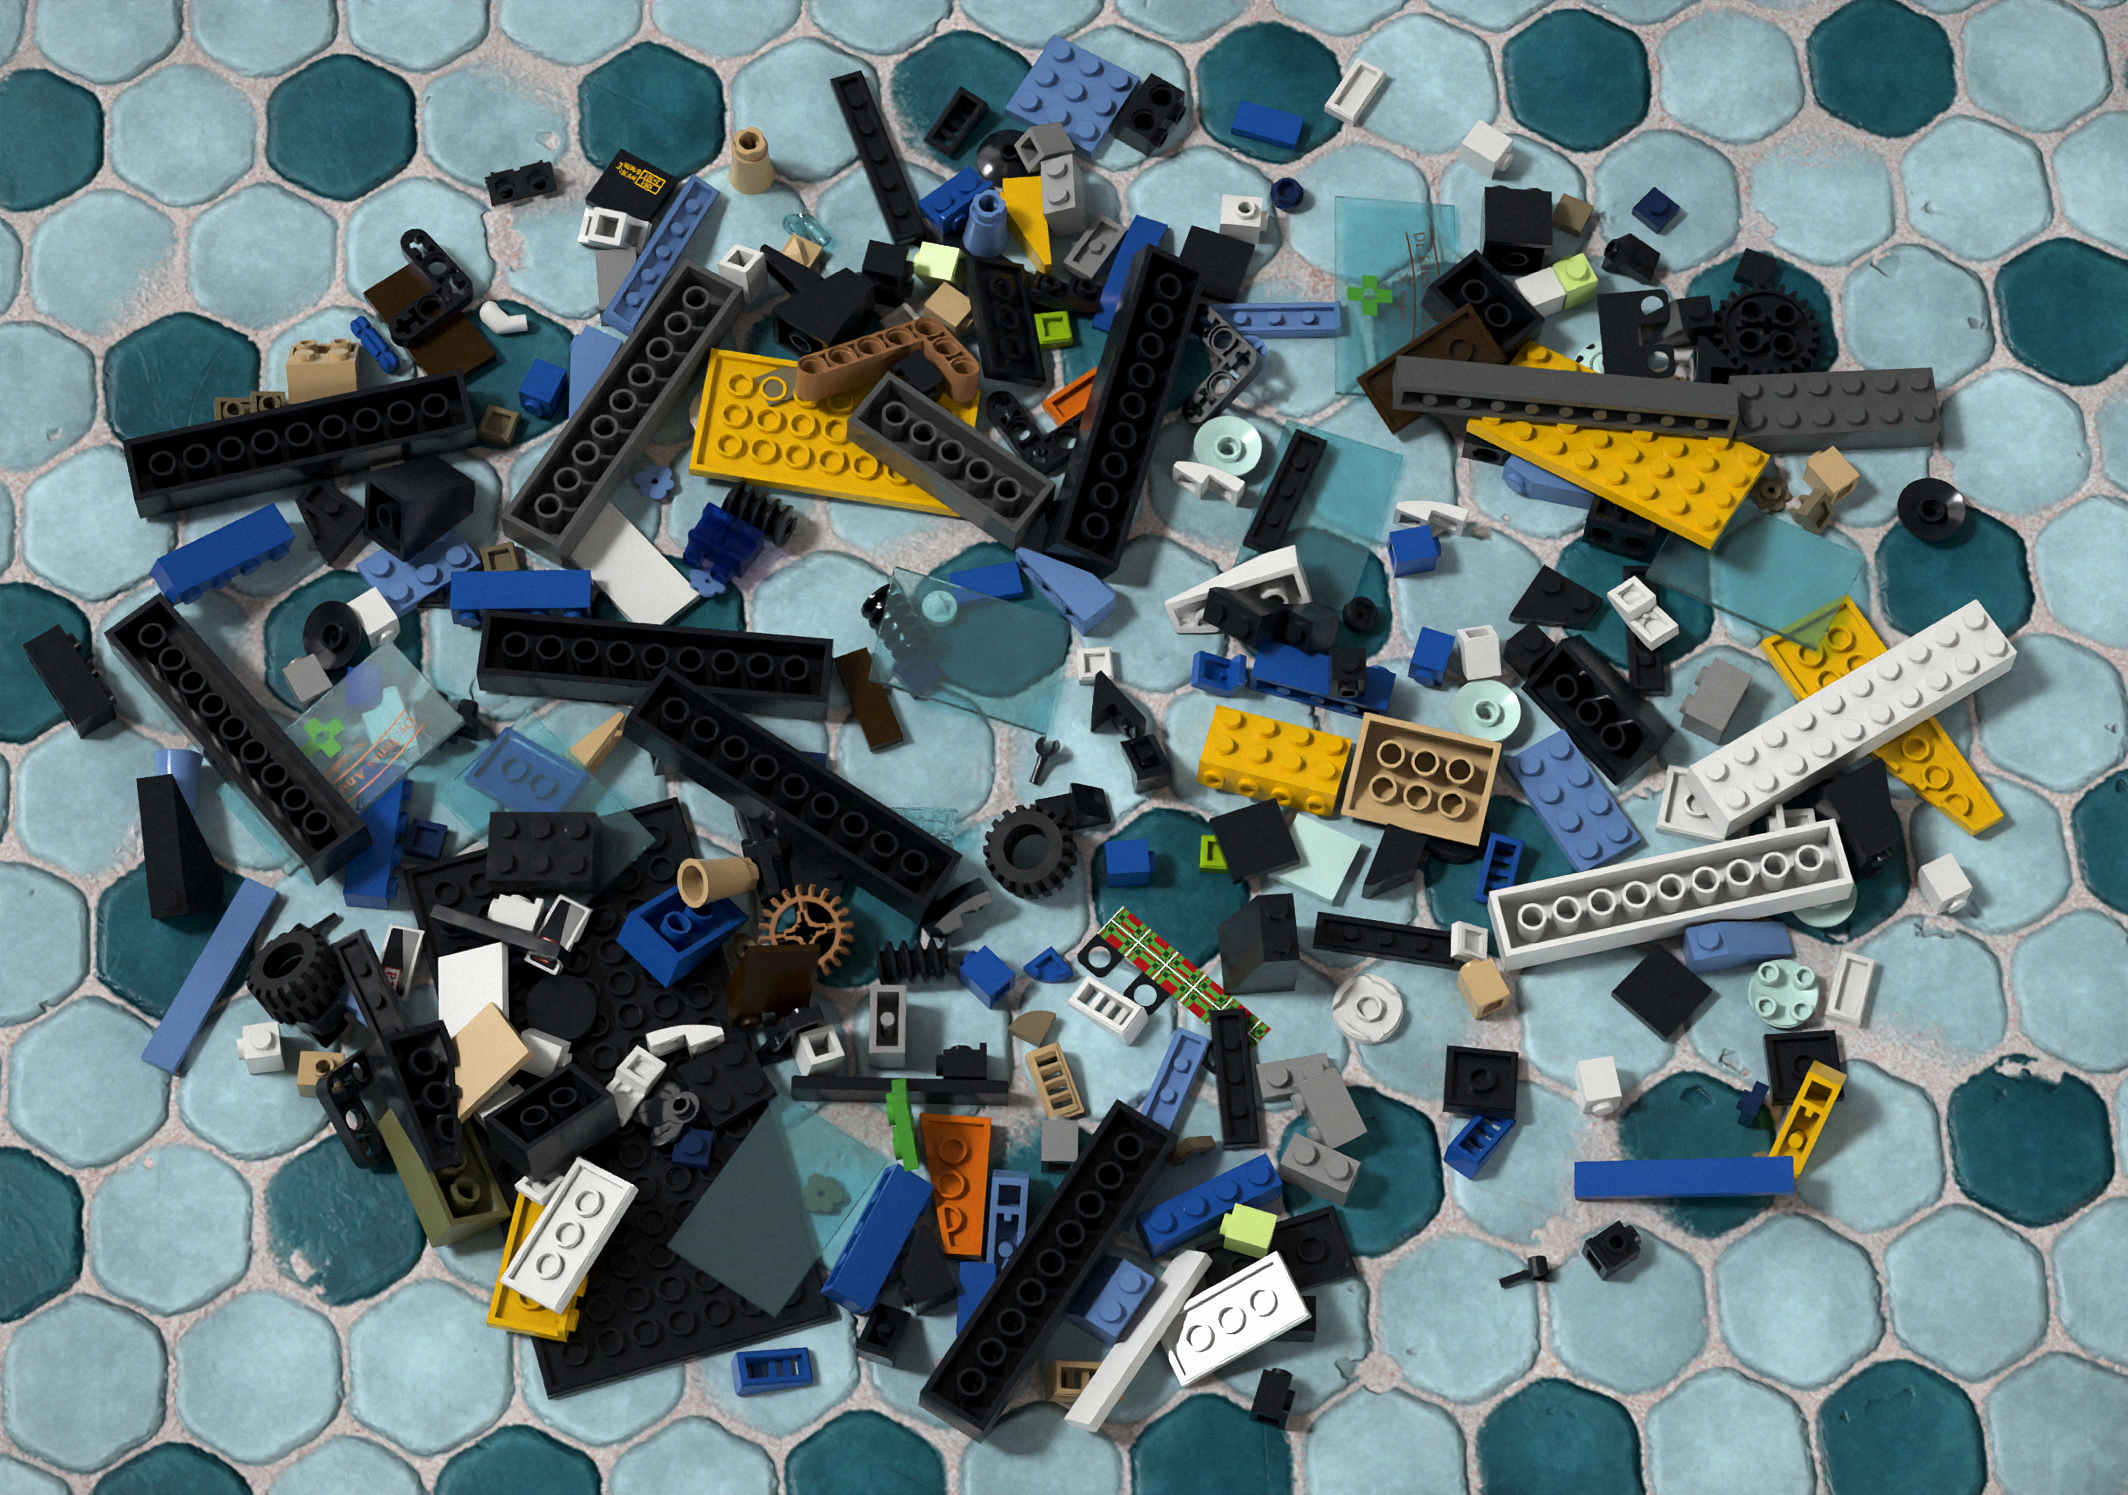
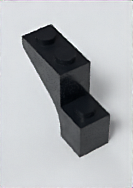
M1223 587L1209 588L1203 615L1204 621L1254 648L1282 640L1306 654L1334 645L1340 619L1338 613L1315 601L1305 604H1284Z

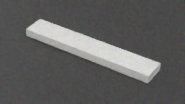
M1183 1248L1179 1250L1064 1419L1070 1427L1097 1432L1213 1262L1207 1253Z

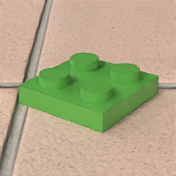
M906 1078L892 1080V1092L886 1093L889 1126L896 1125V1127H892L894 1154L896 1160L903 1159L905 1171L919 1169V1143Z

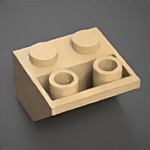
M339 338L325 344H317L316 340H301L297 342V345H291L286 363L289 404L360 390V342L351 343L350 339Z

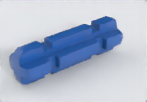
M359 316L350 323L352 333L358 339H361V344L375 361H379V366L385 373L390 374L400 367L398 356L389 350V345L375 328H371V323L366 317Z

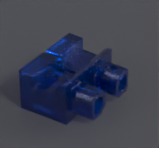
M708 502L702 511L701 519L695 528L688 532V544L683 553V563L693 569H699L705 559L712 562L714 565L710 569V577L725 586L734 576L741 579L764 550V532L740 518H737L735 521L734 515Z

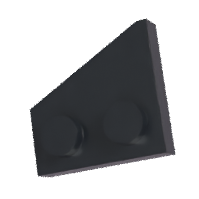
M316 476L297 497L295 502L325 564L330 567L364 528L365 509L322 478Z
M1544 564L1510 613L1509 621L1513 623H1520V620L1541 622L1540 626H1564L1567 629L1584 631L1601 607L1603 598Z
M789 842L794 897L797 896L795 892L796 885H801L804 895H808L809 886L813 884L817 887V897H820L824 888L830 890L827 902L830 903L837 896L841 898L848 880ZM807 903L813 922L831 923L833 918L825 908ZM795 906V915H796V917H797V906Z
M819 1005L812 1008L809 1006L797 1008L790 1013V1016L783 1019L756 1053L761 1067L794 1056L792 1051L799 1033L825 1026L824 1016Z

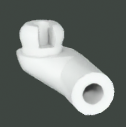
M492 301L485 302L482 305L479 314L480 318L496 334L528 331L526 314L508 316Z

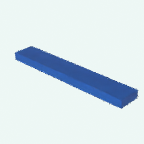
M1793 1156L1574 1162L1575 1200L1794 1195Z

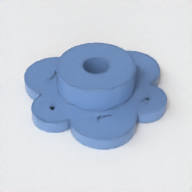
M649 464L646 466L645 471H639L635 475V483L640 486V495H650L653 500H662L666 496V491H671L674 488V482L671 480L672 471L667 466L657 468L655 464Z
M706 567L703 570L693 569L689 575L691 579L690 587L698 590L700 595L704 597H713L715 593L723 594L725 592L727 576L723 573H715V570L711 567Z

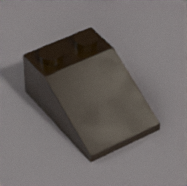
M820 944L749 946L725 987L730 1027H742L743 1030H756L763 1026L778 1027L785 1017L790 1016L792 1011L803 1006H809L820 956Z

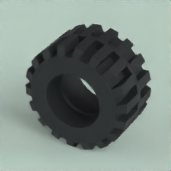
M1022 804L1015 806L1016 812L1011 813L1007 809L1002 812L1005 818L1000 822L995 818L991 823L994 827L993 832L987 831L985 835L988 845L983 846V854L987 857L985 863L991 871V875L1009 893L1013 892L1016 897L1020 898L1028 896L1031 900L1038 899L1039 894L1049 897L1053 895L1051 890L1055 887L1060 891L1065 886L1062 882L1064 878L1071 879L1074 874L1071 866H1077L1078 858L1074 852L1078 850L1077 844L1072 838L1074 837L1058 815L1056 816L1047 808L1042 810L1038 805L1030 804V808L1026 809ZM1030 835L1045 836L1048 839L1049 849L1043 862L1031 869L1016 868L1012 858L1016 845L1023 838Z
M299 928L292 929L289 933L284 932L278 935L276 939L270 940L255 955L256 958L251 961L248 967L250 971L246 973L248 990L272 1019L280 1024L285 1022L287 1025H293L297 1021L302 1023L307 1021L308 1018L320 1014V1011L331 1005V998H336L341 992L339 988L345 983L344 974L332 948L316 930L312 931L311 928H303L302 930Z

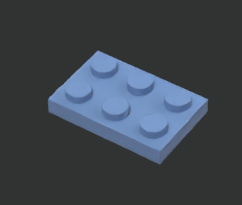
M455 526L407 562L400 561L383 548L356 564L357 571L370 589L376 586L398 619L418 608L417 604L419 601L426 597L437 595L439 589L445 587V590L451 588V572L479 571L482 569L480 560Z

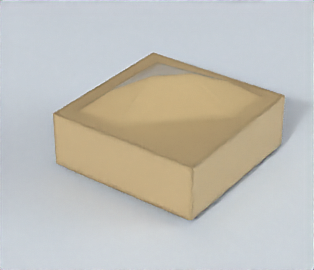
M793 233L781 253L812 270L823 253V247Z

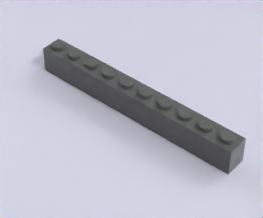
M1397 356L1392 378L1393 409L1727 439H1732L1739 417L1737 387L1735 385Z

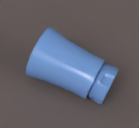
M986 189L983 193L976 194L970 206L968 223L963 232V243L966 249L976 256L987 258L999 256L1007 249L1009 244L1006 203L1000 197V193L995 190Z
M165 749L154 753L156 776L173 774L193 815L196 812V796L203 755L186 749Z

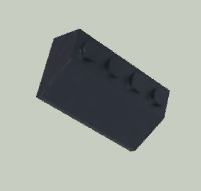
M1581 634L1562 639L1521 687L1561 730L1564 729L1573 743L1615 786L1619 785L1654 757L1675 733V730Z

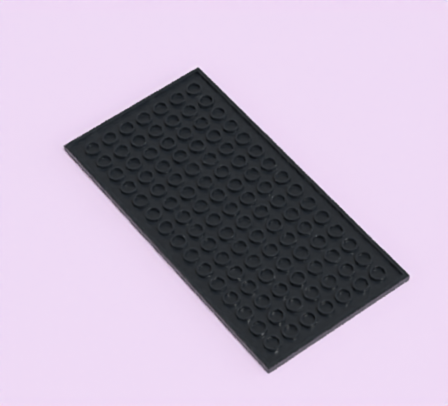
M677 797L599 817L604 824L599 893L494 892L485 881L488 848L403 870L418 928L425 931L423 946L438 1001V958L494 943L440 926L430 917L434 905L437 906L438 904L491 922V919H488V911L494 898L499 899L500 894L509 897L515 894L526 897L532 904H535L536 898L543 899L546 911L545 920L558 896L563 894L593 909L579 941L574 942L571 948L570 955L572 957L568 967L563 966L560 975H572L584 981L593 991L597 1003L596 1022L590 1033L580 1041L570 1045L568 1053L572 1054L571 1062L606 1088L614 1079L616 1069L637 1045L650 1053L647 1046V1033L682 1025L721 1027L725 1041L740 1034L754 1055L747 1030H743L742 1027H730L725 987L731 975L722 945L692 972L665 988L616 941L629 913L677 885V875L681 863L689 858L696 859ZM508 948L509 1021L521 1036L522 1031L529 1029L525 1015L526 998L536 984L544 978L554 975L525 961L524 959L527 954ZM687 1047L657 1057L666 1063L667 1066L656 1084L668 1081L674 1082L681 1087L683 1092L688 1091L677 1071L678 1068L695 1059H691ZM519 1069L508 1082L513 1087L518 1084L525 1091L544 1078ZM653 1089L650 1091L645 1100L654 1098ZM768 1101L714 1132L708 1170L672 1165L671 1160L675 1142L664 1147L652 1148L650 1146L652 1128L636 1123L632 1116L623 1127H620L579 1154L601 1169L633 1184L639 1191L586 1274L588 1275L585 1294L583 1297H577L575 1309L579 1310V1319L575 1332L569 1331L567 1342L531 1335L548 1400L832 1319L827 1297L820 1293L823 1283ZM703 1113L694 1125L685 1127L714 1132ZM472 1114L470 1117L475 1135L511 1213L509 1219L500 1223L506 1245L519 1193L514 1185L525 1175L491 1149L488 1133L474 1119Z

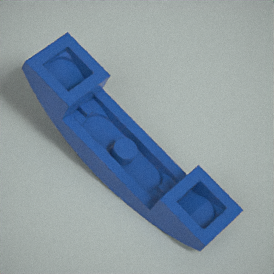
M1140 215L1135 216L1108 276L1100 298L1099 308L1092 322V329L1109 333L1132 256L1148 243L1160 248L1168 229L1167 224Z

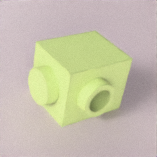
M922 242L920 251L914 257V274L924 284L941 286L945 281L956 290H961L965 279L962 259L967 255L959 248Z
M1584 253L1576 256H1564L1553 264L1552 268L1566 293L1563 311L1594 299L1598 278Z
M1235 1203L1232 1215L1225 1213L1219 1234L1225 1235L1223 1248L1259 1259L1265 1258L1275 1231L1278 1215Z

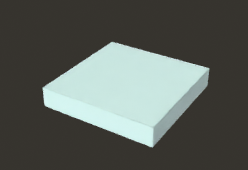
M1298 813L1289 832L1300 857V864L1269 873L1268 877L1332 905L1361 848L1362 842Z

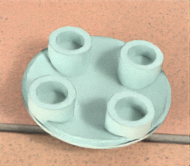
M1774 960L1761 964L1753 974L1748 987V999L1754 1013L1763 1022L1778 1028H1792L1805 1023L1816 1011L1819 1003V987L1814 972L1809 967L1791 960Z

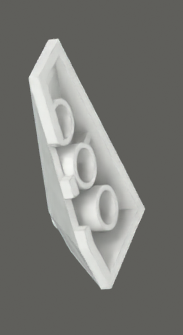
M1292 545L1255 557L1166 600L1165 606L1175 633H1217L1220 630L1219 628L1203 620L1209 588L1223 587L1284 604H1305L1313 601L1296 546Z

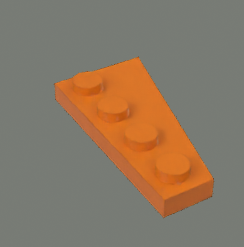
M919 1113L931 1184L934 1185L932 1191L944 1257L981 1260L991 1118Z

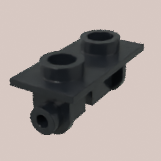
M539 160L537 163L521 166L520 170L517 171L509 169L497 173L490 172V176L484 177L492 206L557 191L550 161L543 163V160Z

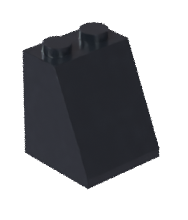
M1503 185L1485 187L1481 207L1479 252L1501 275L1525 277L1548 268L1553 244L1552 191H1542L1539 188L1511 189Z
M845 267L778 303L771 310L773 342L795 356L802 358L806 355L858 339L875 317V292L871 279L861 272L855 273Z
M435 454L366 473L364 535L400 561L407 562L473 513L474 497L476 494L475 481Z
M1880 757L1822 787L1814 806L1816 822L1835 818L1855 884L1864 879L1870 882L1883 875L1888 861L1892 858L1891 854L1897 842L1885 762Z
M1293 893L1257 895L1218 926L1224 995L1295 991L1300 955Z

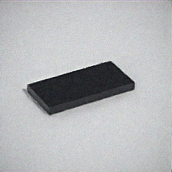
M968 254L962 259L984 378L1041 387L1047 381L1031 301L1027 300L1029 288L1024 264Z
M1334 1205L1276 1222L1267 1256L1275 1251L1281 1254L1299 1292L1357 1274V1269ZM1225 1238L1202 1244L1195 1248V1251L1207 1253L1213 1261L1204 1274L1208 1289L1261 1259L1223 1248Z

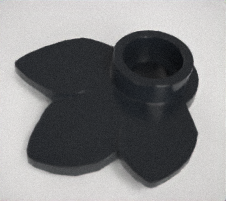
M668 1081L654 1085V1098L640 1103L632 1115V1119L636 1123L652 1128L650 1146L652 1148H660L678 1140L684 1127L692 1126L700 1119L702 1105L700 1099L694 1093L689 1091L683 1092L677 1083Z

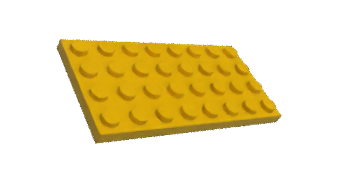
M1532 340L1522 346L1509 364L1510 366L1598 373ZM1471 416L1466 427V431L1711 550L1752 489L1770 459L1769 454L1744 442H1736L1733 437L1732 439L1478 416Z
M711 348L689 464V475L732 482H740L744 478L747 480V484L955 517L961 516L846 439L848 418L880 380L817 401L800 399L796 396L794 389V399L770 407L767 404V400L778 401L786 395L787 385L781 378L770 376L765 378L759 387L756 377L785 366L797 369L798 361ZM770 380H777L783 385V393L775 398L769 397L763 391L764 384ZM942 390V395L936 403L975 429L981 390H977L976 397L967 402L955 401Z

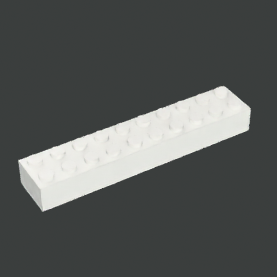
M1976 599L1689 766L1685 785L1722 836L1726 838L1772 811L1774 804L1786 803L2007 673L2012 668L2017 651Z
M1834 818L1489 891L1487 908L1503 969L1506 972L1684 934L1685 929L1688 927L1720 921H1745L1849 899L1854 882Z

